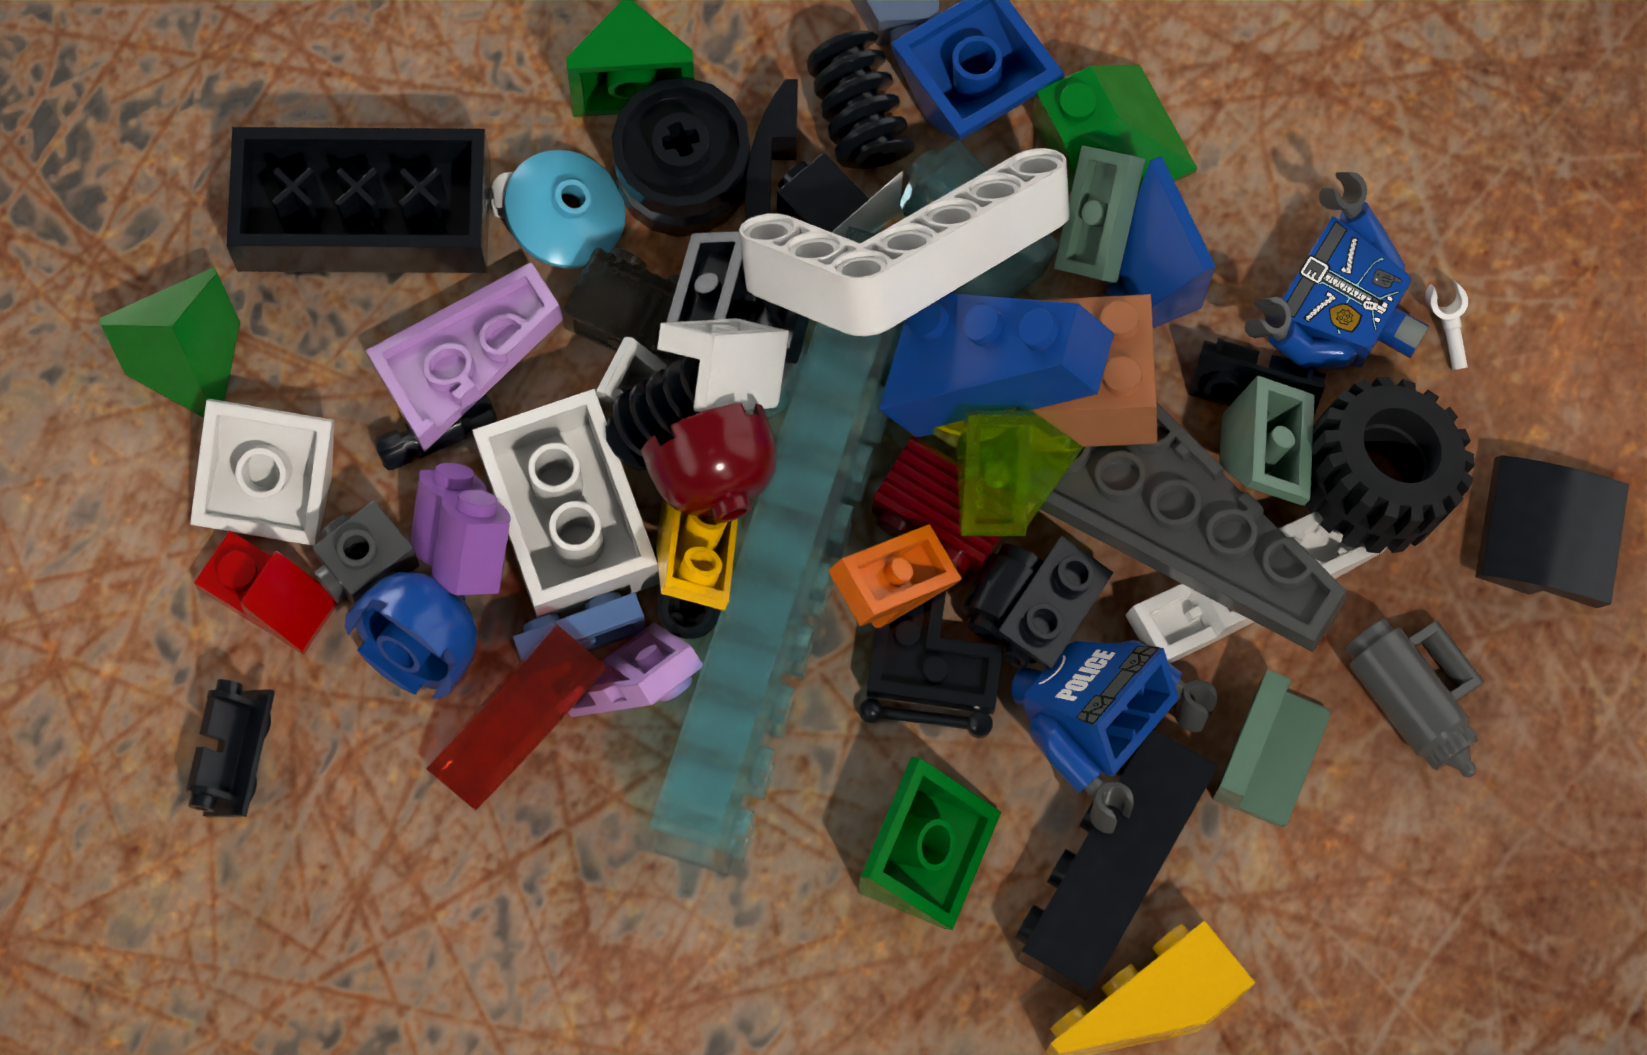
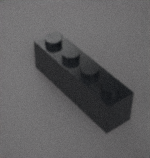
M1153 729L1115 774L1120 777L1118 782L1129 787L1133 794V808L1130 817L1126 818L1118 808L1107 805L1106 807L1115 814L1117 824L1113 833H1103L1092 824L1090 818L1092 801L1079 824L1080 828L1089 832L1077 854L1068 849L1064 850L1047 880L1048 884L1057 888L1045 910L1036 905L1032 906L1014 938L1025 944L1018 962L1086 1001L1219 765Z

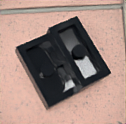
M739 231L692 233L666 323L737 318L788 330L785 363H798L810 318L748 292L745 283Z
M1505 455L1495 457L1475 577L1528 595L1545 591L1594 608L1611 605L1629 484L1591 472L1548 462Z

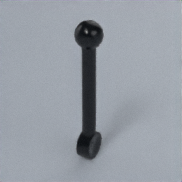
M874 698L864 700L858 709L861 719L867 723H875L882 718L967 729L968 733L977 739L988 736L993 727L991 716L980 712H974L970 717L888 707L883 706L880 701Z

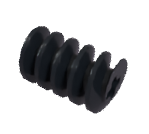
M865 30L835 35L821 43L807 58L808 73L815 78V95L823 100L821 103L822 117L830 122L828 125L829 138L837 145L835 148L836 160L843 167L851 169H873L892 164L910 155L915 148L914 142L910 139L894 140L893 138L905 131L908 124L902 116H886L900 107V99L895 94L879 95V93L887 90L893 84V78L888 72L872 73V71L880 68L885 63L886 56L881 50H865L875 43L879 37L875 32Z
M683 356V359H677L669 364L666 369L659 370L651 375L649 379H644L633 386L632 389H628L616 397L613 404V415L609 417L605 426L606 441L614 455L625 465L636 470H648L641 453L645 443L653 436H656L659 447H661L666 442L675 438L671 425L700 413L694 410L700 359Z

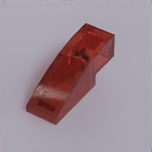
M554 622L513 670H510L426 769L476 811L552 731L605 671L607 666Z

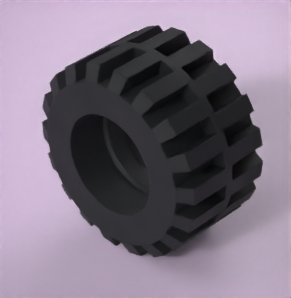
M1377 377L1371 384L1364 379L1354 383L1348 391L1344 390L1313 425L1310 500L1305 505L1310 513L1318 511L1324 518L1320 525L1329 534L1335 529L1343 534L1341 542L1353 548L1359 542L1365 544L1366 552L1380 554L1386 546L1392 554L1402 552L1410 544L1416 546L1424 541L1464 499L1462 496L1470 489L1473 477L1468 472L1475 466L1474 453L1465 450V447L1471 440L1466 429H1458L1454 422L1458 416L1451 407L1444 410L1436 403L1439 396L1430 390L1422 394L1416 391V383L1402 379L1397 386L1393 384L1390 377ZM1366 449L1373 450L1392 462L1399 471L1403 482L1394 480L1382 473L1373 464Z

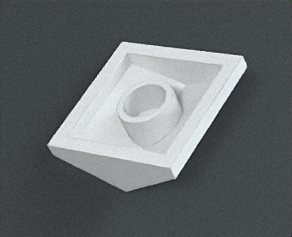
M215 399L206 400L190 525L312 546L317 544L332 480L334 420Z

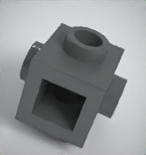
M374 500L352 517L344 514L330 522L319 534L318 539L320 541L312 547L321 566L314 572V575L336 603L347 597L351 604L354 605L367 590L383 578L398 572L411 573L420 566L412 545Z

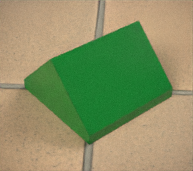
M621 0L566 57L574 117L618 115L636 92L659 80L684 77L694 79L693 50L633 0Z
M911 756L860 876L858 893L943 929L953 931L1001 811L923 759Z

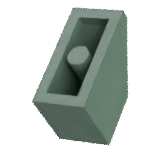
M1257 376L1222 414L1219 464L1226 472L1248 488L1304 506L1310 500L1314 395Z

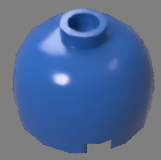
M398 572L383 578L357 600L346 614L345 629L348 636L356 627L359 635L364 640L357 651L369 665L384 678L412 694H416L422 686L437 689L431 699H441L449 695L463 678L473 661L478 635L471 610L465 603V595L456 596L448 592L434 577L422 573Z

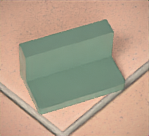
M1082 145L1069 199L1070 217L1063 226L1054 269L1117 283L1146 159Z
M1267 669L1258 685L1212 800L1277 827H1284L1290 819L1331 713L1329 709L1286 692L1291 679Z

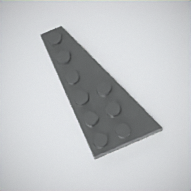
M1156 402L1157 444L1030 449L1027 413L1017 407L1010 417L1011 419L1003 427L977 465L979 475L1023 501L1311 652H1314L1345 603L1346 589L1293 537L1287 538L1263 514V507L1248 492L1243 494L1223 474V467L1158 402Z

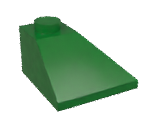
M1141 65L1089 66L1036 92L1031 121L1045 147L1064 154L1067 161L1068 189L1070 193L1082 145L1146 159L1139 190L1150 160L1160 156L1163 157L1174 182L1197 171L1195 162Z

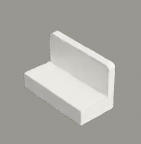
M737 318L661 323L657 349L700 359L694 400V410L701 413L706 410L742 403L744 410H754L755 403L762 405L763 409L775 408L779 403L788 330Z

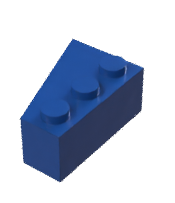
M949 293L905 319L879 411L915 437L934 434V427L963 420L970 425L988 421V414L1016 407L1025 412L1096 395L1099 391L1114 333L1079 303Z

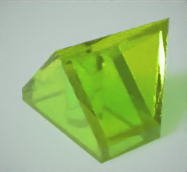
M967 410L957 444L961 535L1026 536L1027 526L1081 452L1083 446L1033 411Z

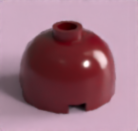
M742 403L706 410L671 425L675 438L666 442L661 447H659L656 436H653L645 443L641 453L649 475L662 498L677 511L698 517L713 515L716 523L729 522L751 512L753 508L750 500L764 492L776 471L778 454L774 435L763 406L756 403L753 415H746Z

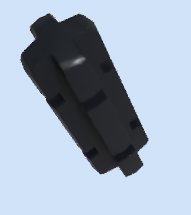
M485 394L425 452L408 424H405L407 430L399 433L397 428L377 436L374 440L375 448L383 466L387 470H394L411 463L410 456L418 453V456L422 458L466 439V432L497 422V416L489 397Z

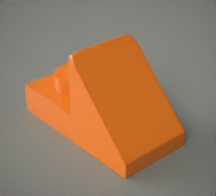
M930 524L844 557L828 569L830 576L859 626L871 622L875 628H881L952 587L962 579Z

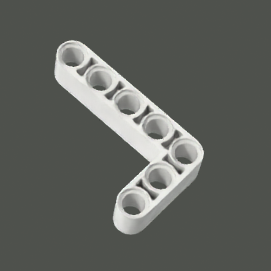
M1035 148L1017 153L861 244L788 215L768 213L747 219L741 224L739 229L746 288L754 296L846 334L854 336L880 334L1063 226L1070 217L1066 158L1059 151L1048 148Z

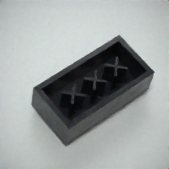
M232 127L226 246L237 272L487 273L490 152L485 129Z

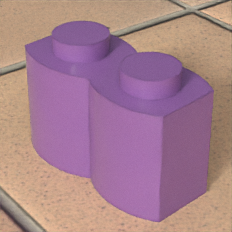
M442 463L437 465L435 469L420 470L409 543L414 548L416 557L427 565L432 566V576L448 592L456 596L499 594L511 517L508 510L498 502L497 498L487 492L485 484L474 475V471L471 468L457 463Z

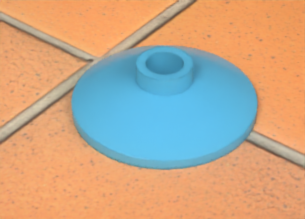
M551 150L528 158L515 170L508 181L504 193L503 207L505 220L514 239L532 257L554 267L567 269L582 268L600 261L612 251L624 229L626 217L625 204L618 191L617 183L600 164L576 152ZM565 193L573 196L579 202L580 207H568L563 202L561 194Z

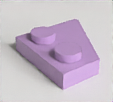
M653 622L555 696L570 717L650 706L658 700L661 702L669 701L684 692L692 683L691 675L701 669L704 664L691 645Z

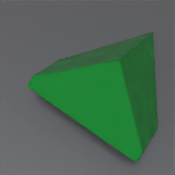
M215 267L98 319L125 375L203 418L206 400L225 401L240 321Z

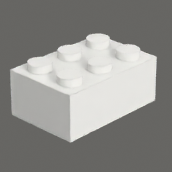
M595 389L472 430L493 495L510 514L508 538L537 618L557 613L560 615V618L585 610L584 604L601 594L618 591L621 597L660 584L658 563L622 463L614 455L606 441L605 426L607 422Z

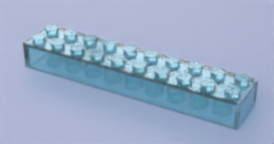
M849 226L845 238L861 244L876 234ZM904 321L887 331L870 336H854L819 322L816 324L776 444L778 454L776 471L764 492L759 495L731 579L729 603L725 611L721 610L649 826L654 853L727 876L733 859L743 862L746 859L756 824H753L755 811L749 809L753 797L765 800L776 763H773L775 749L770 748L773 737L784 740L795 707V702H792L795 687H791L790 683L792 677L804 679L815 643L812 642L815 627L809 624L812 617L823 620L834 586V583L831 582L832 577L828 572V569L832 567L829 563L831 558L840 560L845 555L853 524L850 522L854 506L849 505L850 499L858 502L862 501L872 466L869 464L873 447L868 446V443L870 441L880 444L889 417L879 411V407Z

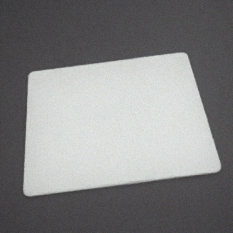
M903 171L896 175L832 233L860 244L876 233L900 210Z

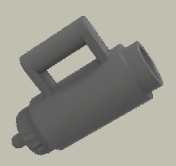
M1384 618L1354 638L1344 648L1353 660L1349 664L1350 668L1414 753L1425 758L1436 771L1447 765L1458 769L1464 777H1472L1476 773V767L1471 761L1470 747L1478 739L1477 734L1469 725V716L1458 701L1479 688L1484 683V680L1439 621L1433 622L1409 638L1401 627L1394 630L1388 620ZM1425 645L1457 687L1451 692L1447 689L1417 648L1419 646Z

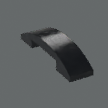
M798 79L784 80L765 110L757 129L750 152L746 176V220L757 215L770 213L772 160H796Z

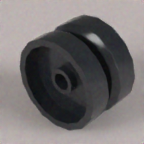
M687 77L659 80L633 95L619 112L612 134L617 187L631 216L652 231L675 237L691 236L692 233H707L726 223L744 202L746 176L750 158L747 122L734 100L713 84Z

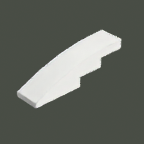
M1318 511L1279 528L1287 538L1293 537L1334 579L1379 555L1366 552L1365 544L1359 542L1354 548L1341 542L1343 534L1335 529L1329 534L1320 525L1324 518ZM1183 584L1134 605L1125 615L1140 642L1145 646L1164 648L1169 663L1204 648L1254 622Z

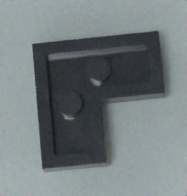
M946 590L881 628H876L866 696L994 715L1004 647L940 638Z

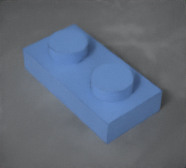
M618 591L604 593L587 601L584 604L585 610L562 619L557 613L547 614L526 623L523 626L524 633L513 636L525 674H531L640 633L646 626L644 614L636 593L634 592L621 597Z

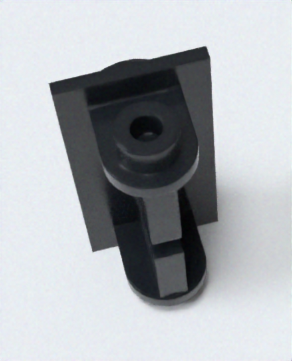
M1219 337L1216 343L1204 340L1189 395L1213 401L1220 405L1230 406L1257 376H1261L1313 394L1315 416L1325 387L1326 374L1314 371L1315 367H1309L1307 370L1301 369L1290 359L1275 355L1271 356L1267 368L1257 365L1260 353L1258 350L1229 343Z
M1061 535L997 632L1006 639L1004 642L1007 649L1004 653L1006 661L1019 669H1025L1029 663L1039 662L1051 670L1114 572Z
M218 679L215 690L208 691L199 734L217 740V750L196 747L188 784L185 788V793L190 795L188 806L204 811V817H247L250 801L256 792V773L264 739L271 726L270 712L275 694L274 690L242 691L243 685L241 683Z

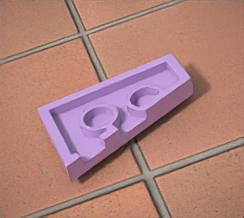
M532 262L365 351L373 368L425 452L547 336L564 317L558 302Z

